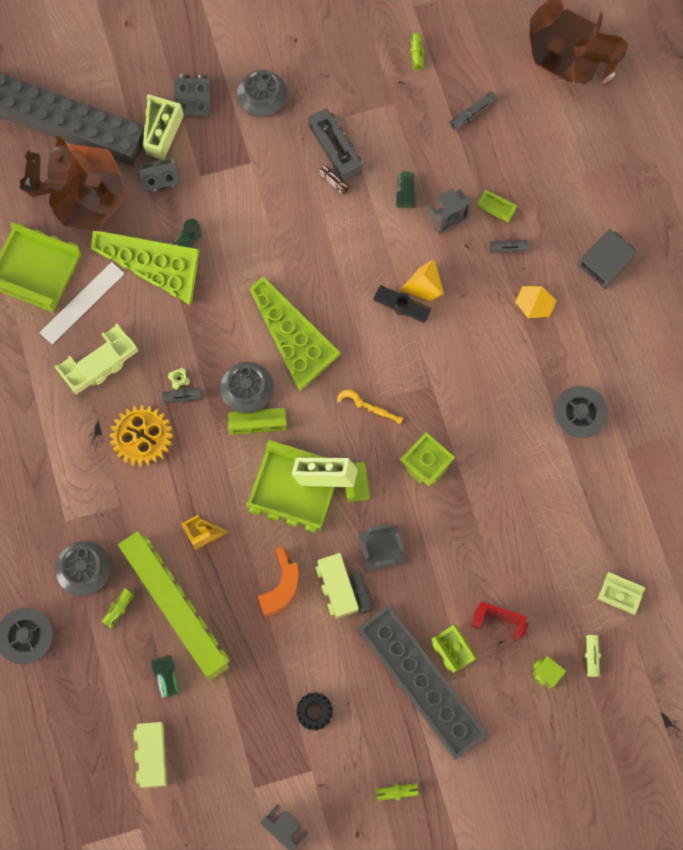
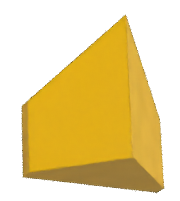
M431 260L420 267L399 291L427 301H433L443 295L444 292L435 260Z
M522 286L515 303L521 308L527 318L550 317L557 300L542 286Z
M199 515L181 523L195 550L229 533V531L200 518Z

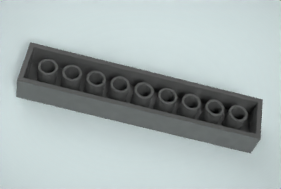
M0 73V118L55 138L56 136H61L64 141L74 145L108 149L115 160L134 166L143 147L145 125Z

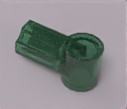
M409 171L398 173L396 208H415L414 174Z
M195 219L187 220L184 223L183 230L173 244L192 247L194 242L202 235L199 222ZM190 228H197L195 232H189Z
M168 655L151 660L161 697L166 698L179 694L172 656Z

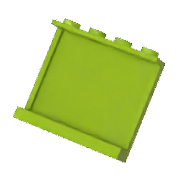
M11 222L12 230L0 252V292L54 312L81 257V252L78 246L72 242L65 243L56 236L50 237L38 229L31 230L22 223L15 224Z
M268 440L266 452L249 501L246 502V508L255 515L262 513L268 515L267 518L274 521L281 519L293 527L300 525L305 527L306 531L316 533V531L321 532L335 487L301 486L292 476L296 458L326 457Z

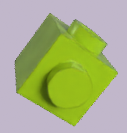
M546 656L544 659L539 658L533 665L535 670L532 674L540 685H546L552 689L566 671Z

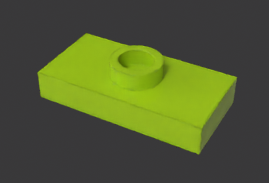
M486 189L476 207L509 223L518 207Z

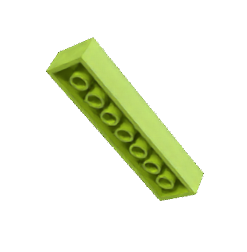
M137 531L120 542L118 546L209 682L229 669L227 663L230 660L223 649H217L216 646L219 644L211 632L206 633L207 626L200 615L198 617L194 615L197 611L190 600L187 599L185 601L183 599L186 596L178 583L173 584L172 581L175 580L167 566L164 568L161 566L164 562L156 550L151 551L153 546L146 535L143 534L141 536Z

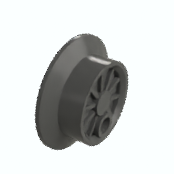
M256 70L240 82L237 90L238 101L242 108L252 115L269 116L278 112L284 106L287 100V87L278 75L267 70Z
M243 362L232 366L224 374L220 385L221 396L224 402L232 410L240 413H254L264 408L271 400L274 390L273 380L269 372L259 364L252 362Z
M575 386L560 394L555 403L554 415L557 424L564 432L574 437L587 438L602 430L608 418V408L605 400L597 391L585 386Z
M90 541L75 542L66 547L59 555L55 568L56 577L59 584L67 592L77 596L91 595L99 591L107 583L111 574V561L107 552L100 545Z
M19 608L11 611L1 620L0 653L7 660L16 664H30L42 658L49 650L53 639V630L48 618L40 611L33 608Z

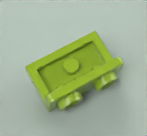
M456 624L432 638L435 651L442 655L444 665L453 673L477 659L476 654Z

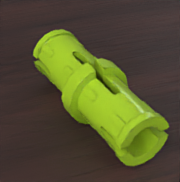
M415 33L411 35L412 49L410 54L413 58V69L422 70V68L424 69L422 35Z
M124 588L118 599L112 602L110 605L112 607L101 622L112 628L121 614L125 613V608L135 595Z
M417 783L399 786L394 784L391 787L376 788V794L385 793L384 795H377V802L418 796V790L409 791L410 789H417Z

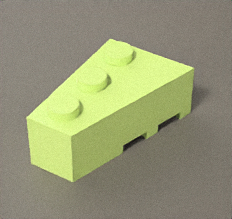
M147 94L146 124L143 141L147 156L160 160L165 159L184 116L181 104Z

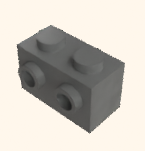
M175 158L139 165L144 191L154 192L162 187L173 188L180 184Z

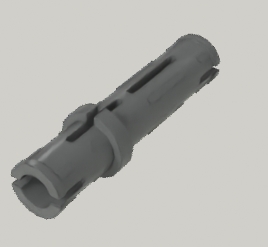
M490 91L469 108L463 109L457 117L449 121L451 128L456 131L465 123L471 122L477 114L497 101L496 95Z

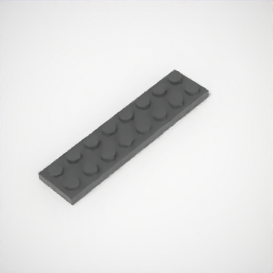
M389 605L357 628V631L454 760L458 759L488 735Z

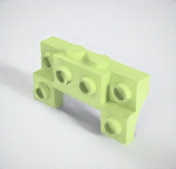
M117 323L108 332L102 333L106 343L77 362V364L71 356H68V359L63 363L54 366L75 395L89 385L94 386L104 382L108 375L117 373L124 365L123 362L138 352L135 344Z

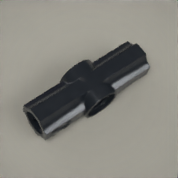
M382 285L378 287L374 297V301L393 309L398 315H406L422 323H425L431 311L430 307L411 299L408 294H399ZM405 302L407 305L405 307H401L398 305V303Z

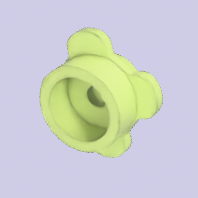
M183 368L170 372L168 378L173 383V389L177 390L181 386H187L190 383V379L186 376V370Z

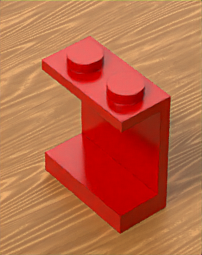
M481 601L476 607L471 627L478 629L483 622L484 616L487 615L517 625L513 641H517L526 634L529 624L526 622L527 616Z

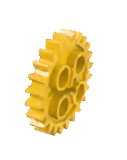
M141 405L140 410L133 406L132 412L126 409V415L120 413L121 420H114L117 426H111L112 431L115 433L110 434V437L114 439L110 443L112 446H115L113 451L115 453L119 452L118 458L124 457V463L131 460L132 466L138 462L140 467H142L143 462L150 466L151 460L157 463L156 457L163 459L162 452H169L166 446H172L168 439L173 438V435L169 433L172 431V427L167 426L170 422L168 419L164 420V413L159 415L158 409L152 412L151 406L145 410L143 405ZM137 420H142L143 424L141 426H134ZM130 427V428L133 429L135 432H132V431H130V430H127V428ZM154 429L159 430V434H158V435H156V436H151V435H150V432H151L152 430H154ZM136 433H138L139 435H143V434H144L145 437H146L148 440L153 441V442H156V444H155V445L151 444V443H150L148 440H146L144 437L138 438V436H137ZM132 436L131 442H123L125 437ZM142 446H149L146 452H140Z

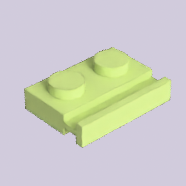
M608 572L597 599L635 615L645 587Z

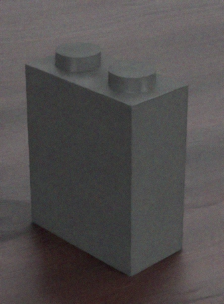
M609 229L580 258L578 266L606 289L635 259L638 252L633 245L627 244L617 232Z

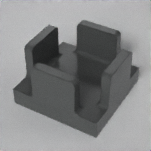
M451 189L438 197L442 208L437 211L433 205H430L428 208V215L435 224V230L438 234H441L470 216L473 201L470 196L466 197L461 189H458L456 192L454 189Z
M388 524L368 528L367 532L358 533L367 572L405 564L404 548L397 525L388 527Z
M277 804L260 824L288 850H295L307 836L308 832L305 830L293 842L291 837L300 828V824L287 812H283L276 822L273 823L271 818L281 808Z

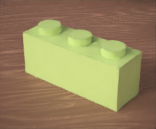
M296 458L292 476L301 486L354 487L358 469L349 458Z
M338 553L319 559L318 566L315 569L318 578L322 577L324 585H321L325 597L328 596L330 603L327 604L330 615H334L335 619L358 613L359 608L341 554Z
M164 723L137 724V729H134V741L138 742V750H135V762L139 763V771H136V783L140 784V788L167 786Z

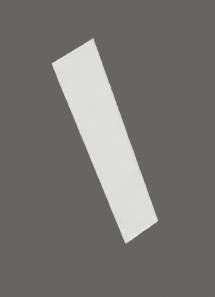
M111 262L39 333L53 345L125 273Z

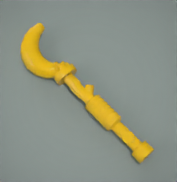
M344 390L337 397V402H341L343 398L350 397L358 408L363 406L368 408L369 412L373 411V413L382 417H388L400 425L402 423L403 417H397L388 413L385 409L363 402V399H360V396L354 390Z

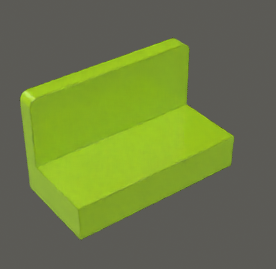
M364 462L353 463L358 471L354 487H345L347 503L370 499Z

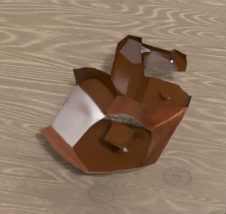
M548 0L537 9L530 19L529 36L532 58L535 65L552 76L573 85L575 83L586 85L592 81L600 62L608 64L602 78V85L611 83L617 73L615 71L617 63L626 54L628 43L622 37L599 32L603 21L602 12H600L597 24L566 9L562 0Z
M56 136V145L49 155L48 179L44 182L40 181L41 157L39 153L27 150L25 159H27L25 175L23 179H20V189L31 197L50 193L49 204L63 226L98 231L125 200L126 192L123 179L108 149L66 144L61 136Z

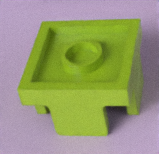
M425 432L400 459V462L407 467L406 472L420 484L424 482L429 487L446 472L455 457Z

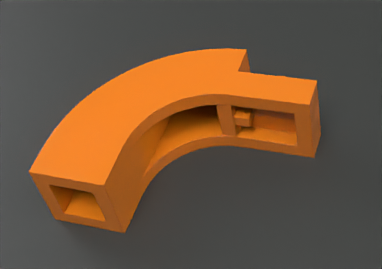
M283 546L275 548L282 570L281 582L271 592L257 596L264 618L277 614L286 608L294 598L298 588L299 573L297 563L288 564L291 562L288 550L284 551Z

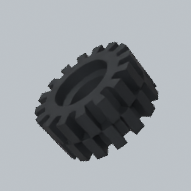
M318 692L308 693L306 696H303L296 708L298 721L308 730L316 731L325 728L330 723L333 715L330 700ZM318 704L322 707L323 713L320 718L311 719L308 717L306 711L309 705Z

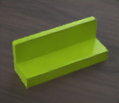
M285 408L261 409L254 413H240L237 411L228 413V430L230 435L287 431Z

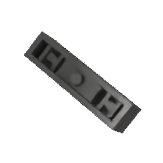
M325 108L309 116L308 127L336 173L343 180L342 182L362 174L363 161L360 156H356L354 153L355 150L352 143L346 140L343 128L338 127L335 115L333 113L330 114L329 110ZM329 129L331 131V136L333 140L335 141L341 153L343 154V156L340 157L341 162L339 160V154L337 150L335 149L329 137L327 136V134H329Z

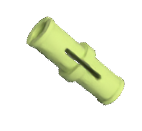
M598 635L586 636L587 653H585V658L587 659L588 677L600 676L599 658H601V654L599 653Z

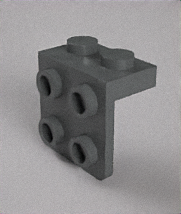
M179 74V78H174V102L181 104L184 115L208 116L210 114V86H212V78H208V75H197V78H190V74Z

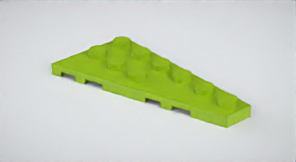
M99 230L93 231L91 249L119 263L120 266L133 271L134 274L155 286L166 290L169 294L180 298L188 305H192L200 249Z
M263 276L250 287V292L300 392L340 356V352Z

